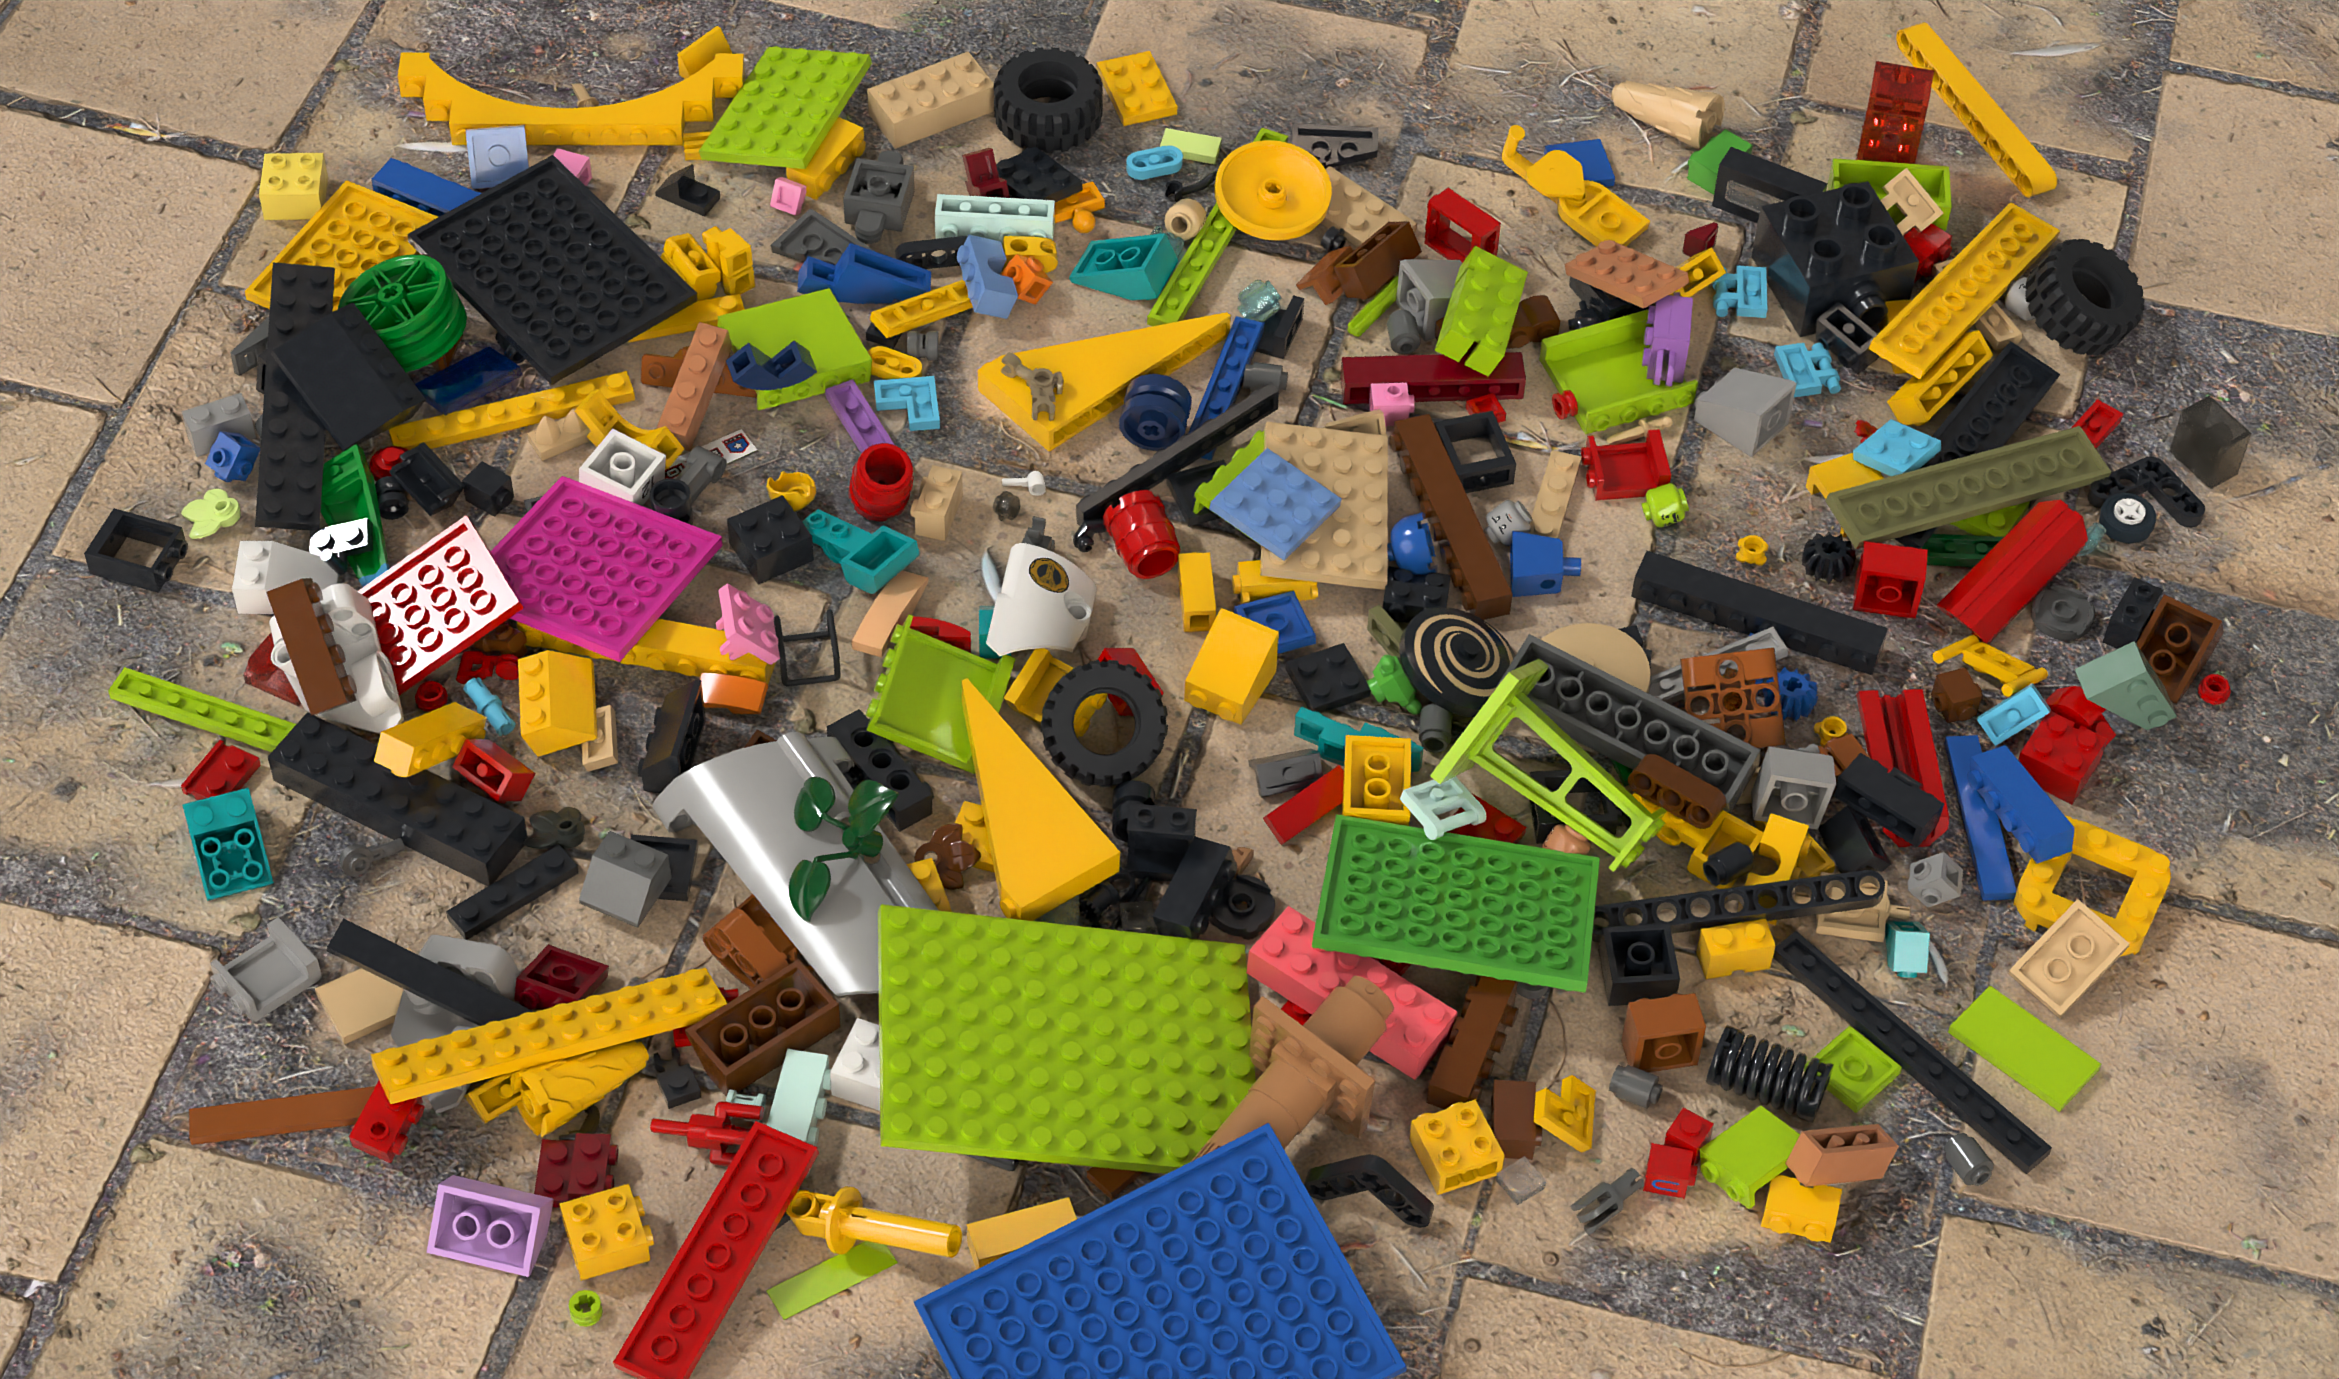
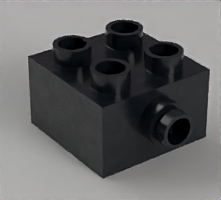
M1868 181L1850 183L1841 188L1807 196H1794L1786 201L1761 206L1751 257L1757 267H1766L1767 284L1799 337L1816 334L1817 319L1837 302L1846 307L1868 327H1873L1886 317L1888 313L1886 301L1910 300L1919 260Z

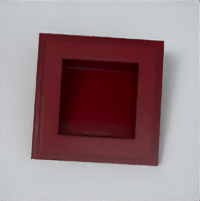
M1713 222L1688 231L1684 238L1683 254L1692 257L1704 250L1713 248L1716 244L1718 224Z

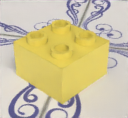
M324 153L264 154L259 190L264 220L311 219L325 204L328 185Z

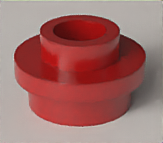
M2218 674L2206 676L2200 681L2197 689L2199 696L2210 704L2226 702L2231 693L2227 679Z
M425 682L419 686L415 694L416 705L426 712L441 708L448 702L447 691L438 682Z

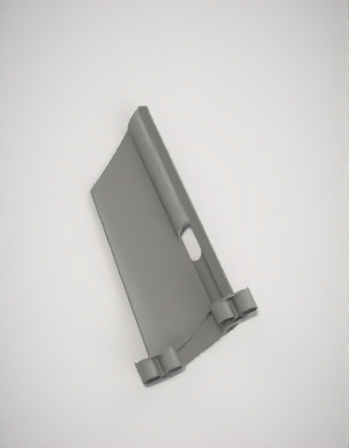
M789 732L779 737L777 741L757 744L720 755L676 777L653 803L654 811L668 832L681 831L692 824L697 825L835 995L879 993L878 910L880 905L938 910L880 826L877 825L874 829L883 836V846L879 853L880 859L874 864L864 862L860 855H858L856 860L845 858L822 862L830 870L831 883L824 900L813 913L810 922L804 921L795 912L789 898L790 878L800 861L809 860L813 863L816 856L849 851L842 842L844 833L842 829L823 819L815 831L806 832L797 826L794 819V808L801 788L804 787L805 781L813 776L826 779L835 791L834 805L827 814L839 821L851 816L848 810V803L854 790L843 774L848 772L852 766L854 768V762L839 740L835 737L807 739L803 733Z

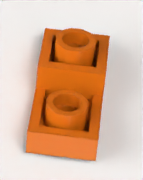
M701 674L700 680H702L705 708H727L733 714H761L769 686L766 682L724 674Z

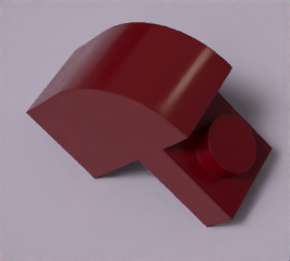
M985 148L962 155L968 181H965L969 196L1010 198L1006 180L998 175L992 148Z

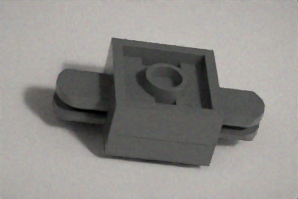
M895 151L881 152L876 161L856 159L843 197L845 223L855 225V235L859 241L865 244L877 243L881 239L884 229L902 232L915 192L914 166L903 165L902 155Z

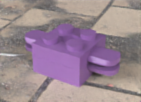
M1674 291L1673 296L1667 295L1655 302V306H1649L1647 323L1652 324V326L1645 328L1644 345H1649V348H1644L1642 366H1647L1646 379H1653V385H1660V380L1665 381V386L1672 387V382L1683 383L1690 343L1693 298L1681 297L1680 292Z

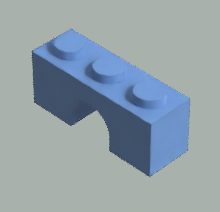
M968 235L964 245H961L958 249L957 261L960 263L963 273L962 278L966 283L968 298L971 299L974 312L1007 319L1018 298L1013 278L1000 275L1007 260L1001 241Z

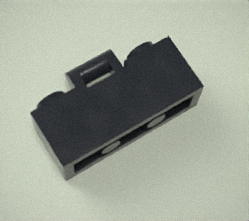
M1860 753L1839 776L1834 797L1915 847H1918L1939 823L1944 803L1939 801L1934 795L1921 790L1923 787L1922 783L1894 767L1887 773L1888 769L1878 761Z

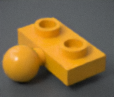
M1093 181L1082 184V191L1055 203V223L1073 218V227L1079 233H1089L1094 229L1096 219L1091 212L1104 209L1105 199Z

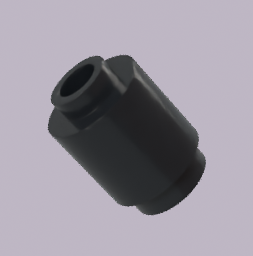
M1734 842L1708 856L1707 861L1703 863L1704 874L1707 880L1714 886L1720 884L1727 885L1753 870L1754 855L1748 846L1740 842Z

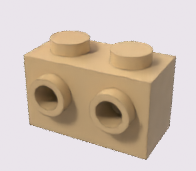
M932 465L928 477L924 476L920 485L921 495L919 499H914L912 503L911 517L915 518V535L945 541L963 497L962 471Z

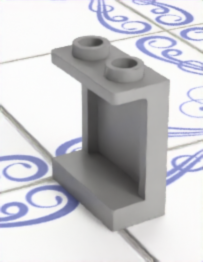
M279 917L267 924L270 936L224 966L217 959L210 962L213 972L210 979L216 990L220 994L226 992L236 1012L239 1015L245 1013L253 1023L322 979L318 959Z

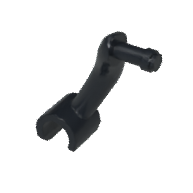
M1217 171L1209 173L1199 182L1183 187L1179 181H1169L1166 184L1165 196L1168 197L1170 194H1175V201L1178 202L1184 195L1204 190L1216 180Z

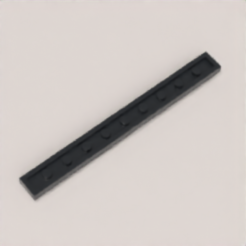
M1795 931L1775 947L1773 958L1881 1051L1902 1066V1069L2025 1174H2028L2050 1155L2052 1147L1801 934Z

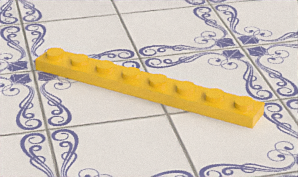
M624 371L400 424L388 431L393 446H401L410 450L424 442L430 449L538 424L544 416L550 417L553 420L566 417L572 409H576L591 391L596 389L600 390L612 406L634 401L635 393L628 373Z

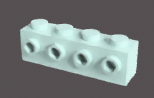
M937 194L935 209L936 239L973 235L1001 241L1003 244L1004 236L1049 238L1051 240L1054 238L1055 200Z

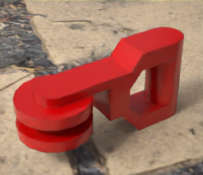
M465 651L461 657L456 681L460 684H466L472 678L477 679V677H480L484 680L486 677H492L494 667L495 673L500 678L515 680L519 678L518 659L520 658L511 654L484 656L481 651ZM473 664H482V667L478 670L471 671Z

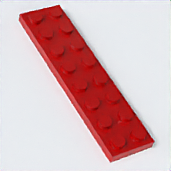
M755 1121L613 1361L616 1369L638 1379H689L819 1155L816 1146Z

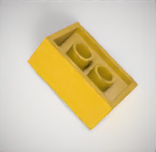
M550 650L518 659L521 737L537 757L597 739L595 676L592 659Z

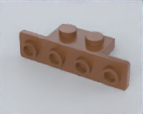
M689 346L680 349L674 357L644 354L642 356L641 383L673 388ZM725 363L714 393L757 398V393L754 389L740 386L733 381L728 365Z

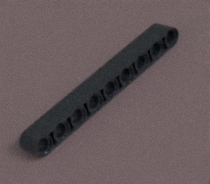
M1874 870L1817 876L1595 906L1594 919L1603 918L1609 923L1608 927L1629 926L1624 922V918L1628 914L1633 913L1642 918L1639 925L1669 923L1671 934L1765 918L1767 921L1850 911L1877 906L1883 898L1885 881ZM1864 883H1872L1877 887L1878 892L1873 895H1866L1860 890V886ZM1837 887L1843 891L1844 896L1841 899L1834 900L1827 896L1826 891L1829 888ZM1796 892H1805L1810 896V901L1805 904H1798L1793 900L1792 895ZM1770 896L1776 900L1777 904L1772 908H1764L1758 901L1761 897ZM1736 900L1742 904L1743 909L1740 912L1731 913L1727 911L1725 904L1728 901ZM1696 905H1704L1710 912L1704 917H1696L1691 913V909ZM1664 909H1670L1676 914L1675 918L1669 922L1660 920L1657 915ZM1593 929L1592 941L1600 943L1602 930Z

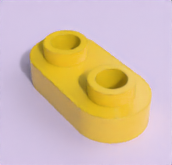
M884 346L873 347L867 351L872 359L871 374L885 380L922 377V364L913 356Z

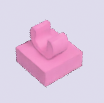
M783 177L776 178L770 206L793 215L800 214L806 196V186Z

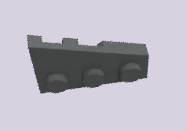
M811 208L770 245L772 253L804 262L810 256L833 265L837 264L849 243L874 251Z

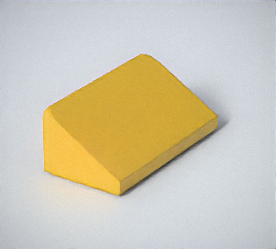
M719 26L714 27L677 54L679 75L686 79L701 70L715 59V53L732 54V50Z
M514 1072L497 1076L465 1095L466 1100L484 1124L513 1108L517 1102L522 1100L521 1091L514 1095L512 1094L511 1076Z

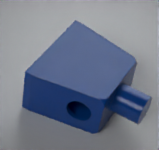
M1512 531L1510 546V589L1513 594L1512 597L1556 594L1561 591L1563 576L1581 575V558L1563 557V542L1560 539Z

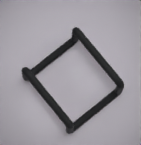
M831 609L826 612L828 631L783 636L780 617L778 615L774 617L780 655L781 681L784 686L832 682L840 679V656L834 616ZM830 637L834 675L788 680L784 642Z

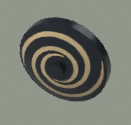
M1447 607L1431 608L1417 614L1405 628L1399 643V653L1403 668L1414 686L1439 707L1466 717L1476 716L1495 691L1516 656L1507 640L1490 624L1471 613Z

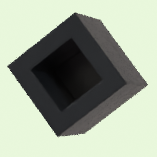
M483 461L462 480V483L465 485L463 488L465 501L494 517L503 508L508 507L514 498L511 477Z

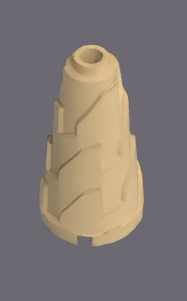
M1626 80V82L1616 84L1611 93V100L1621 110L1631 114L1635 119L1654 126L1660 132L1675 137L1699 150L1707 144L1711 137L1718 135L1717 132L1712 130L1715 124L1721 126L1725 110L1724 98L1714 92H1700L1677 86L1670 88L1651 83L1646 85Z

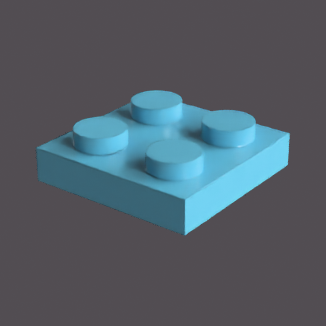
M1890 419L1853 450V460L1886 475L1895 476L1920 469L1941 451V440Z

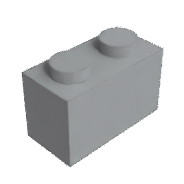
M241 393L182 411L187 436L196 457L210 453V449L220 431L239 433L248 440L256 438L251 413Z

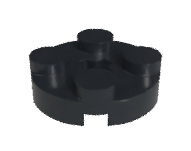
M1237 875L1236 879L1227 882L1220 905L1217 908L1214 907L1209 917L1210 923L1222 932L1232 936L1242 937L1246 940L1256 938L1259 932L1265 930L1274 918L1275 899L1270 894L1271 889L1264 881L1256 877ZM1242 902H1246L1248 909H1237L1234 904L1240 905Z

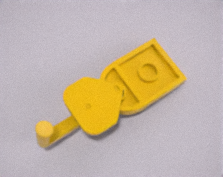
M1519 125L1510 127L1502 152L1504 164L1525 179L1530 186L1542 195L1557 204V211L1561 219L1597 247L1603 241L1612 240L1627 247L1648 229L1650 220L1605 186L1594 181L1584 180L1581 163L1568 153L1561 150H1552L1535 164L1531 163L1516 151L1519 141L1525 137L1524 129Z

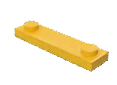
M960 280L872 311L870 320L886 338H890L971 309L973 306L971 299L968 298L966 283L964 280Z
M734 294L697 301L628 342L696 331L699 322L718 327V316L745 310L741 295Z

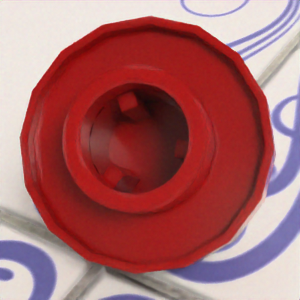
M389 446L375 452L369 464L374 480L377 482L383 477L392 476L389 473L391 468L403 462L400 456L408 451V449L401 446Z

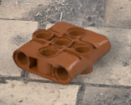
M1774 648L1680 659L1685 709L1688 714L1700 720L1719 718L1720 723L1710 725L1728 733L1731 726L1741 725L1746 731L1744 742L1756 748L1786 745ZM1727 660L1734 661L1738 666L1737 675L1731 679L1724 678L1720 672L1722 663ZM1774 679V682L1746 685L1748 680ZM1716 686V689L1689 692L1690 687ZM1768 688L1773 691L1775 701L1771 706L1762 707L1757 703L1756 697L1761 689ZM1731 692L1738 693L1742 698V705L1736 711H1730L1724 705L1726 695ZM1699 696L1707 698L1710 704L1708 712L1703 715H1698L1692 710V702ZM1778 712V716L1750 718V714Z

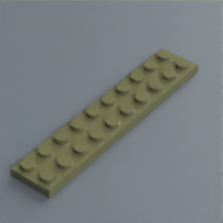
M2081 426L1832 492L1828 494L1825 502L1855 549L1863 547L1864 541L1880 543L2090 485L2094 481L2110 476L2112 472Z

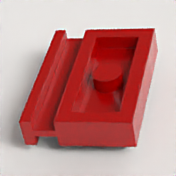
M219 740L182 783V792L185 795L191 794L195 796L196 800H202L241 790L261 766L259 757L233 745L229 747L224 744V741Z

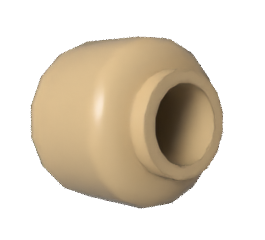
M1181 199L1169 208L1164 222L1168 233L1175 239L1183 241L1190 240L1199 233L1206 223L1207 216L1203 206L1196 200Z

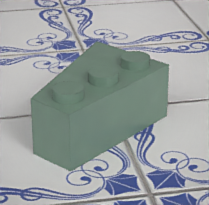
M2135 641L2075 669L2087 700L2146 730L2163 726L2169 720L2177 717L2165 686Z

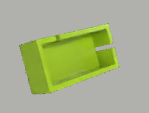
M1833 158L1828 180V190L1841 188L1850 183L1868 181L1881 200L1887 195L1882 187L1907 168L1943 211V214L1932 224L1946 231L1952 208L1949 166ZM1895 204L1887 210L1896 225L1906 218Z
M1475 246L1459 268L1435 351L1459 362L1475 341L1478 344L1466 359L1464 365L1489 376L1504 357L1528 272Z

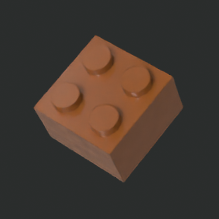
M1678 993L1657 999L1642 998L1628 1003L1621 1038L1628 1065L1646 1072L1698 1065L1706 1025L1696 993L1685 995Z

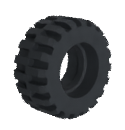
M1043 47L1035 48L1033 52L1027 50L1021 52L1019 57H1012L998 71L994 81V117L998 129L1008 140H1014L1015 145L1021 148L1024 146L1028 148L1037 147L1040 150H1044L1045 153H1053L1054 150L1064 152L1068 151L1071 146L1078 147L1082 145L1085 139L1089 140L1101 124L1103 109L1102 79L1097 69L1092 64H1089V61L1081 55L1077 57L1072 51L1066 50V52H1063L1059 48L1051 47V50H1044ZM1044 97L1062 99V101L1055 103H1042L1034 100Z
M2070 239L2057 244L2030 272V276L2026 281L2025 291L2026 302L2030 303L2028 310L2031 316H2035L2037 326L2046 331V336L2050 340L2059 342L2060 347L2064 349L2070 348L2073 350V353L2080 355L2085 353L2087 355L2105 354L2115 348L2141 321L2144 311L2143 289L2137 283L2138 277L2135 272L2130 271L2128 268L2129 264L2124 259H2119L2115 251L2103 248L2104 245L2098 242L2090 243V240Z
M1099 660L1090 661L1088 664L1075 667L1063 676L1051 690L1044 703L1041 721V732H1043L1044 737L1043 744L1045 750L1049 751L1055 766H1059L1069 778L1081 781V784L1087 786L1097 785L1100 787H1110L1130 781L1146 771L1161 753L1164 739L1168 732V725H1166L1167 708L1163 706L1161 700L1163 696L1159 689H1155L1150 683L1152 680L1146 674L1142 675L1137 672L1136 667L1130 664L1126 666L1119 664L1116 660H1108L1107 662H1100ZM1107 693L1121 698L1130 707L1134 716L1135 729L1130 742L1122 750L1113 754H1097L1088 750L1079 742L1074 731V715L1078 706L1086 698L1095 694Z

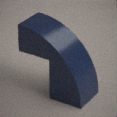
M795 340L773 358H770L752 344L747 343L726 360L733 381L740 386L755 390L786 388L798 384L817 373L810 351Z

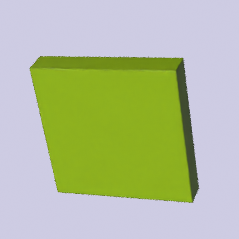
M1850 1025L1813 1057L1818 1058L1824 1064H1834L1827 1090L1855 1113L1900 1075L1902 1066ZM1810 1060L1805 1064L1804 1072H1805V1070H1806V1068H1807V1066H1808Z

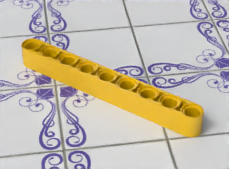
M1926 22L1897 31L1896 41L1900 51L2025 197L2030 198L2056 188L2057 176L2053 168Z

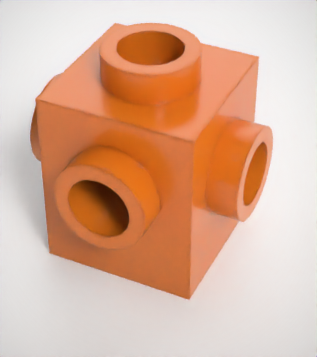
M1016 254L1000 274L1013 278L1018 294L1017 299L1034 305L1037 304L1053 283L1042 270L1044 265L1033 256L1027 258Z

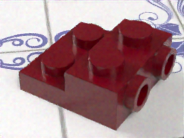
M548 944L516 978L514 1000L530 1010L534 1008L544 1010L557 1004H567L592 996L596 989L606 980L609 965Z
M576 1133L575 1140L542 1139L534 1194L553 1198L552 1208H560L559 1203L614 1188V1175H610L611 1166H617L619 1149L618 1145L612 1143L611 1134Z

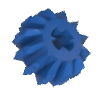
M1784 667L1780 673L1777 672L1783 721L1787 717H1791L1797 722L1800 716L1808 717L1811 710L1816 706L1818 699L1817 682L1810 681L1809 673L1799 674L1798 667L1793 672H1789ZM1769 678L1766 683L1774 682V679ZM1764 688V706L1769 707L1774 703L1775 695L1772 690ZM1777 711L1771 712V715L1778 714Z

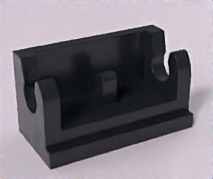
M424 442L403 453L400 456L403 462L391 468L389 473L429 516L453 506L465 487L458 477Z

